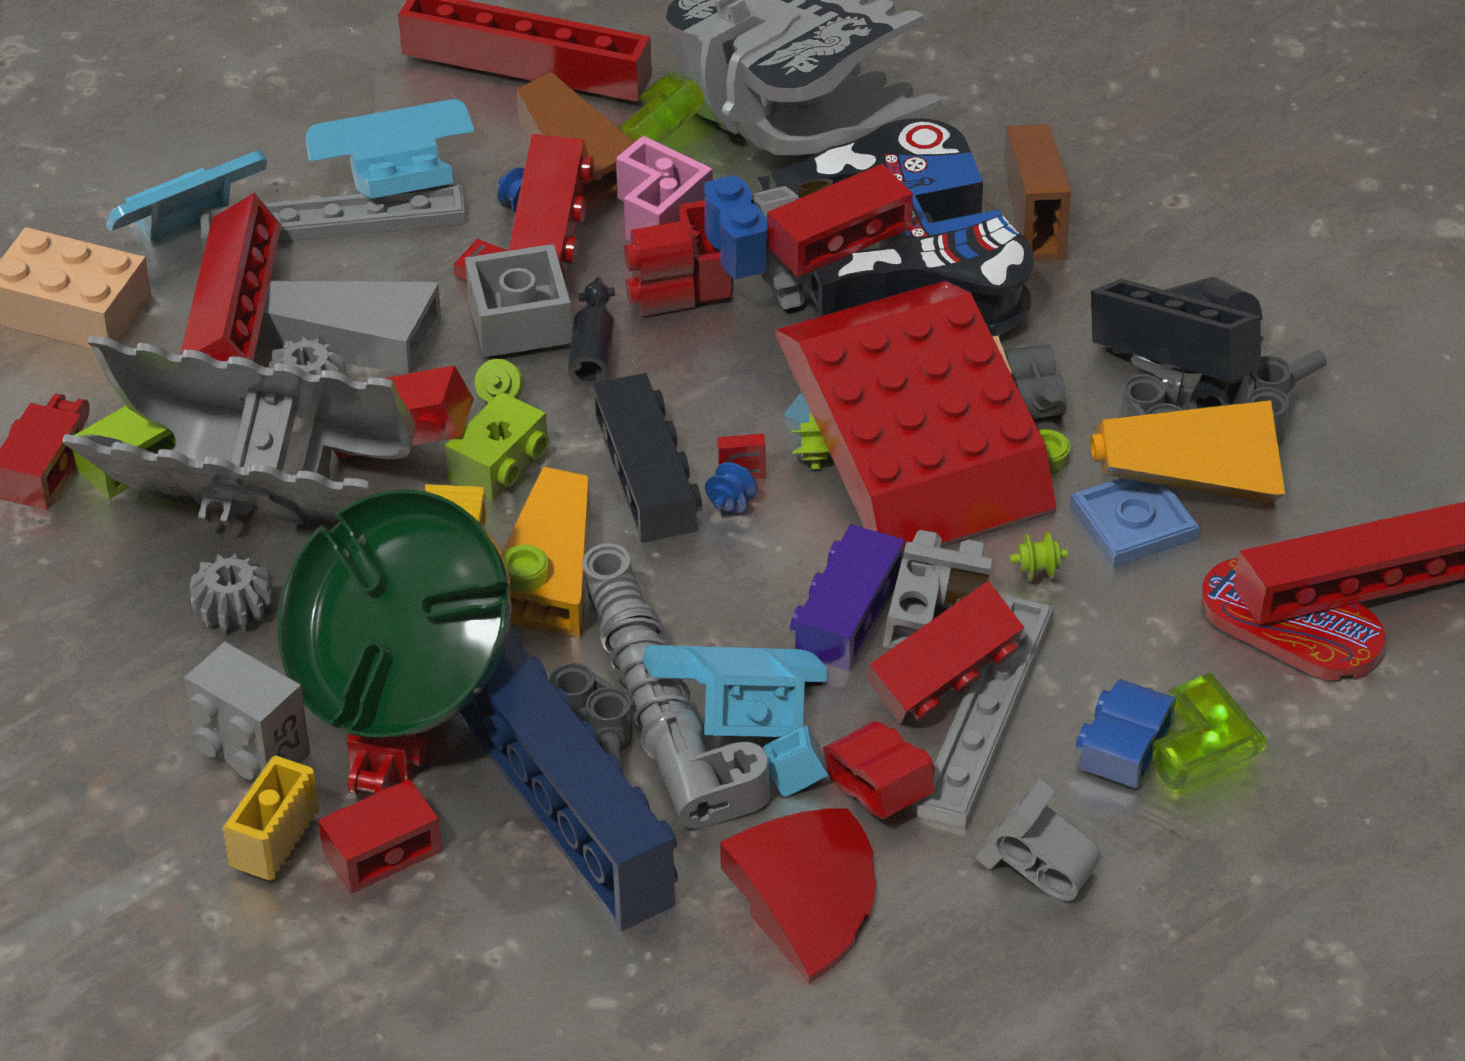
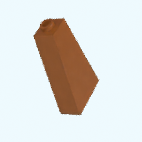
M552 72L517 88L518 120L529 142L532 134L584 139L588 155L594 158L591 183H584L582 197H586V211L618 196L616 158L629 148L634 141Z
M1049 124L1006 126L1004 162L1016 229L1028 240L1033 251L1034 261L1067 259L1071 190Z

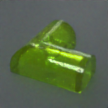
M669 71L640 95V100L645 106L618 128L634 142L640 137L645 136L661 143L700 110L704 99L701 88L693 79Z
M1210 672L1169 690L1168 695L1176 698L1175 712L1186 724L1187 728L1154 741L1153 759L1163 782L1175 791L1261 754L1266 748L1267 739Z

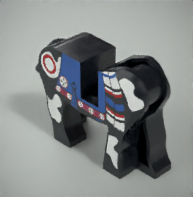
M926 118L897 120L882 125L875 131L857 140L829 147L805 161L770 171V175L757 177V192L786 186L799 196L797 187L801 183L816 179H829L835 184L883 164L913 193L911 229L880 241L879 248L857 251L808 272V290L820 316L943 281H947L971 293L992 336H998L1010 331L1023 321L1031 310V294L1025 283L1033 272L1034 256L1028 240L999 210L982 213L983 180L964 135L947 123Z

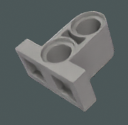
M1039 778L997 823L974 858L989 870L1002 858L1051 897L1061 901H1070L1077 896L1101 859L1100 851L1087 836L1047 806L1056 790Z

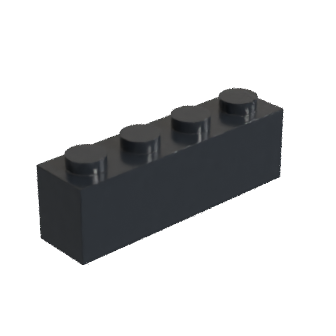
M1119 279L1091 290L1092 342L1111 347V351L1114 353L1136 354L1156 364L1166 363L1179 367V370L1183 373H1200L1214 377V381L1221 384L1238 383L1242 381V377L1261 369V317L1258 315L1125 279Z
M647 373L593 383L594 417L641 543L696 532V512L702 511V498L697 483L690 484L688 481L690 470L685 452H677L676 450L678 441L674 423L672 420L665 421L664 419L666 411L661 390H653Z

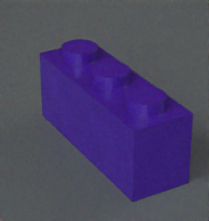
M850 524L842 540H835L833 542L824 572H817L813 577L807 602L804 606L798 605L793 613L790 632L795 634V649H802L813 653L824 664L851 671L895 590L904 556V539Z

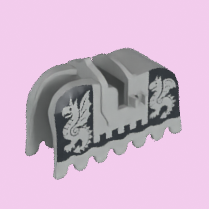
M674 0L668 6L666 21L680 68L688 105L696 114L718 122L721 128L733 134L739 132L751 145L773 154L804 155L820 153L829 147L842 145L864 137L887 123L902 119L918 118L942 106L941 96L932 93L910 98L914 91L912 85L907 82H899L883 87L887 83L886 74L882 71H872L857 76L861 72L859 63L861 60L906 30L924 22L923 14L914 10L890 16L895 11L894 3L891 0H878L868 5H864L868 0Z
M92 335L89 336L88 344L91 346L105 376L127 408L148 422L171 431L175 436L176 445L172 450L161 449L158 450V454H155L121 440L101 435L88 434L76 436L66 434L62 443L86 458L112 479L154 496L201 505L198 517L204 523H210L213 509L220 507L224 509L220 521L225 526L232 527L235 515L249 517L256 504L264 514L271 518L309 525L310 523L338 524L340 520H338L335 513L359 499L378 493L371 487L369 481L363 479L344 478V482L330 480L329 465L332 450L381 459L405 458L411 451L416 429L412 415L401 399L394 382L386 378L369 377L367 382H360L351 379L343 373L332 370H323L320 375H313L289 364L278 363L275 364L274 368H266L247 358L232 356L229 357L227 362L219 361L208 354L195 350H184L182 355H177L153 344L139 343L137 348H130L113 339ZM296 416L301 419L314 421L303 470L297 471V475L283 473L282 470Z

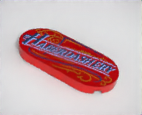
M1238 557L1217 564L1204 578L1201 595L1202 603L1205 607L1207 618L1215 627L1309 675L1324 680L1340 681V676L1353 674L1354 679L1370 673L1382 658L1385 643L1383 625L1372 611L1359 603L1259 625L1233 588Z

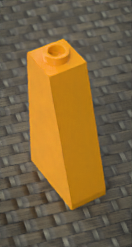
M1271 400L1104 419L1095 428L1096 434L1090 435L1092 460L1094 463L1100 462L1102 475L1265 503L1276 502L1285 494Z
M548 467L542 468L501 554L518 545L538 547L548 558L549 576L547 581L538 589L528 592L510 590L512 624L576 638L581 637L584 626L586 591L582 560L588 552L590 522L588 476Z

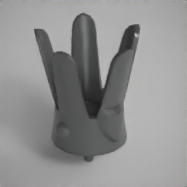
M1136 354L1131 358L1134 366L1155 375L1164 383L1166 388L1165 403L1177 406L1181 390L1193 392V388L1182 386L1184 373L1177 367L1165 368Z

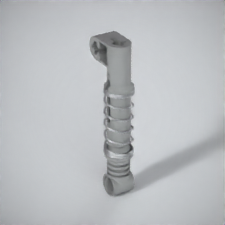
M603 543L592 547L584 555L582 563L589 600L595 606L602 622L599 629L600 640L604 649L611 653L610 665L613 669L620 672L617 679L620 688L627 690V694L632 698L634 705L631 704V709L636 710L632 721L637 728L642 729L640 738L642 746L649 758L657 761L682 825L695 829L704 828L763 808L770 801L772 795L767 754L760 746L750 742L733 743L706 751L703 744L705 739L704 724L695 704L690 701V690L687 684L682 681V678H652L642 661L647 646L670 644L666 642L667 634L654 608L646 604L632 570L630 554L624 547L614 543ZM615 658H616V661H617V663H618V666H616V664H615V662H614V659H615ZM622 676L624 678L626 686L622 682ZM680 685L683 687V689H684V691H685V693H686L685 697H684L683 692H682V690H681V688H680Z

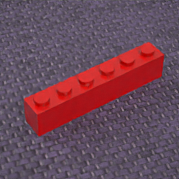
M407 0L398 14L402 55L532 81L552 72L572 89L637 102L652 77L651 36L468 0Z
M255 192L212 217L180 355H182L184 350H195L208 354L219 361L227 362L229 357L232 356L254 360L281 228L280 222Z
M1465 502L1240 550L1233 588L1260 625L1465 579Z

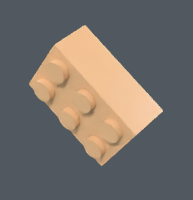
M25 227L0 259V325L92 349L88 344L89 336L92 335L120 342L152 297L146 258L144 256Z

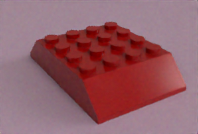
M943 281L776 329V338L820 429V433L864 528L904 539L905 551L906 541L913 542L919 530L937 533L942 538L940 547L1055 513L1057 506L1046 445L969 291Z

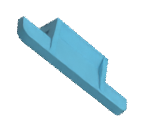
M450 99L314 124L308 129L305 141L310 161L349 155L356 189L370 199L454 183L452 166L439 159L435 139L474 132L475 130L466 105L458 99Z
M258 150L205 171L204 168H200L153 188H148L143 192L125 198L126 203L110 212L105 225L112 232L136 222L150 240L200 220L201 209L228 207L231 183L265 170L267 160L263 152Z
M649 645L645 648L642 659L652 678L696 679L698 683L706 684L704 735L782 737L803 726L805 682H827V667L816 655L802 649Z

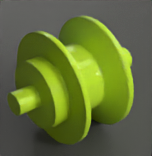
M504 359L489 360L482 364L476 373V391L488 403L500 392L518 399L523 391L524 379L521 371L514 364Z
M809 413V422L800 423V430H791V433L801 437V447L793 450L792 454L801 453L802 460H811V469H821L820 460L830 459V454L812 413Z
M1049 531L1045 532L1042 542H1032L1029 535L1025 533L1023 535V543L1017 546V554H1010L1009 559L1010 564L1018 563L1021 573L1026 572L1029 582L1033 581L1036 571L1045 570L1050 579H1054L1055 569H1060L1061 559L1068 558V550L1059 549L1058 541L1052 540Z

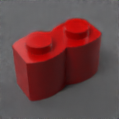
M705 201L681 204L679 221L685 220L693 244L695 298L702 302L732 297L734 278L725 272L720 263V250L716 249L705 235Z
M685 220L632 229L631 244L624 245L627 269L629 272L632 271V278H628L625 281L629 304H637L641 317L694 308L693 244Z
M872 721L823 747L828 776L833 783L845 794L857 797L868 811L879 818H887L935 792L933 782L935 766L929 754L924 749H917L912 744L904 742L896 729H889L878 721Z

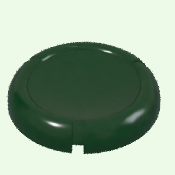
M401 489L383 491L366 496L335 513L338 520H340L338 524L331 530L321 525L305 543L297 555L283 587L277 618V636L285 673L288 678L301 685L303 703L313 714L325 723L336 728H344L347 730V733L372 739H399L422 734L449 721L464 710L485 688L493 676L507 644L512 618V603L510 602L511 585L505 561L497 544L484 526L468 511L442 496L426 491Z

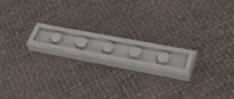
M461 184L431 187L373 199L364 194H352L264 203L281 224L278 242L466 224ZM229 207L200 210L203 250H205L212 217Z
M1010 595L1006 596L1005 603L1025 627L1019 640L1016 642L1020 648L1001 664L996 665L991 660L977 670L980 673V677L967 687L934 764L935 775L933 776L935 792L919 800L917 804L918 817L966 829L1052 622L1054 606Z

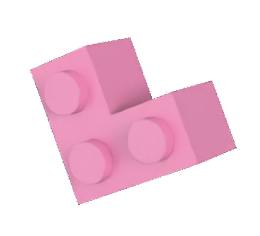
M645 136L640 137L616 158L618 199L624 201L625 239L631 241L632 229L678 222L681 204L704 200L705 182L713 180V168Z

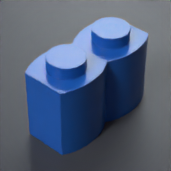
M736 175L705 182V235L708 241L716 249L720 250V263L723 269L734 279L765 273L767 270V220L763 212L752 204V194L749 186Z
M1122 679L1115 683L1111 691L1103 690L1095 708L1094 721L1092 724L1084 723L1076 741L1075 750L1081 753L1080 769L1137 789L1144 780L1155 755L1161 749L1174 721L1176 698Z

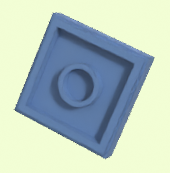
M1118 478L1070 495V507L1113 567L1199 539L1200 527L1167 485Z

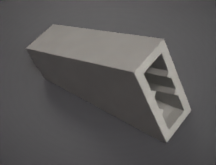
M270 281L257 343L283 349L285 340L296 343L301 341L303 335L309 341L322 336L325 344L333 343L337 345L344 362L400 374H409L441 318L439 285L434 282Z

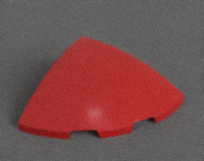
M826 808L787 815L746 829L720 842L721 870L750 902V916L808 983L827 973L848 954L855 944V933L860 928L864 918H870L876 893L873 850L862 826L848 808Z

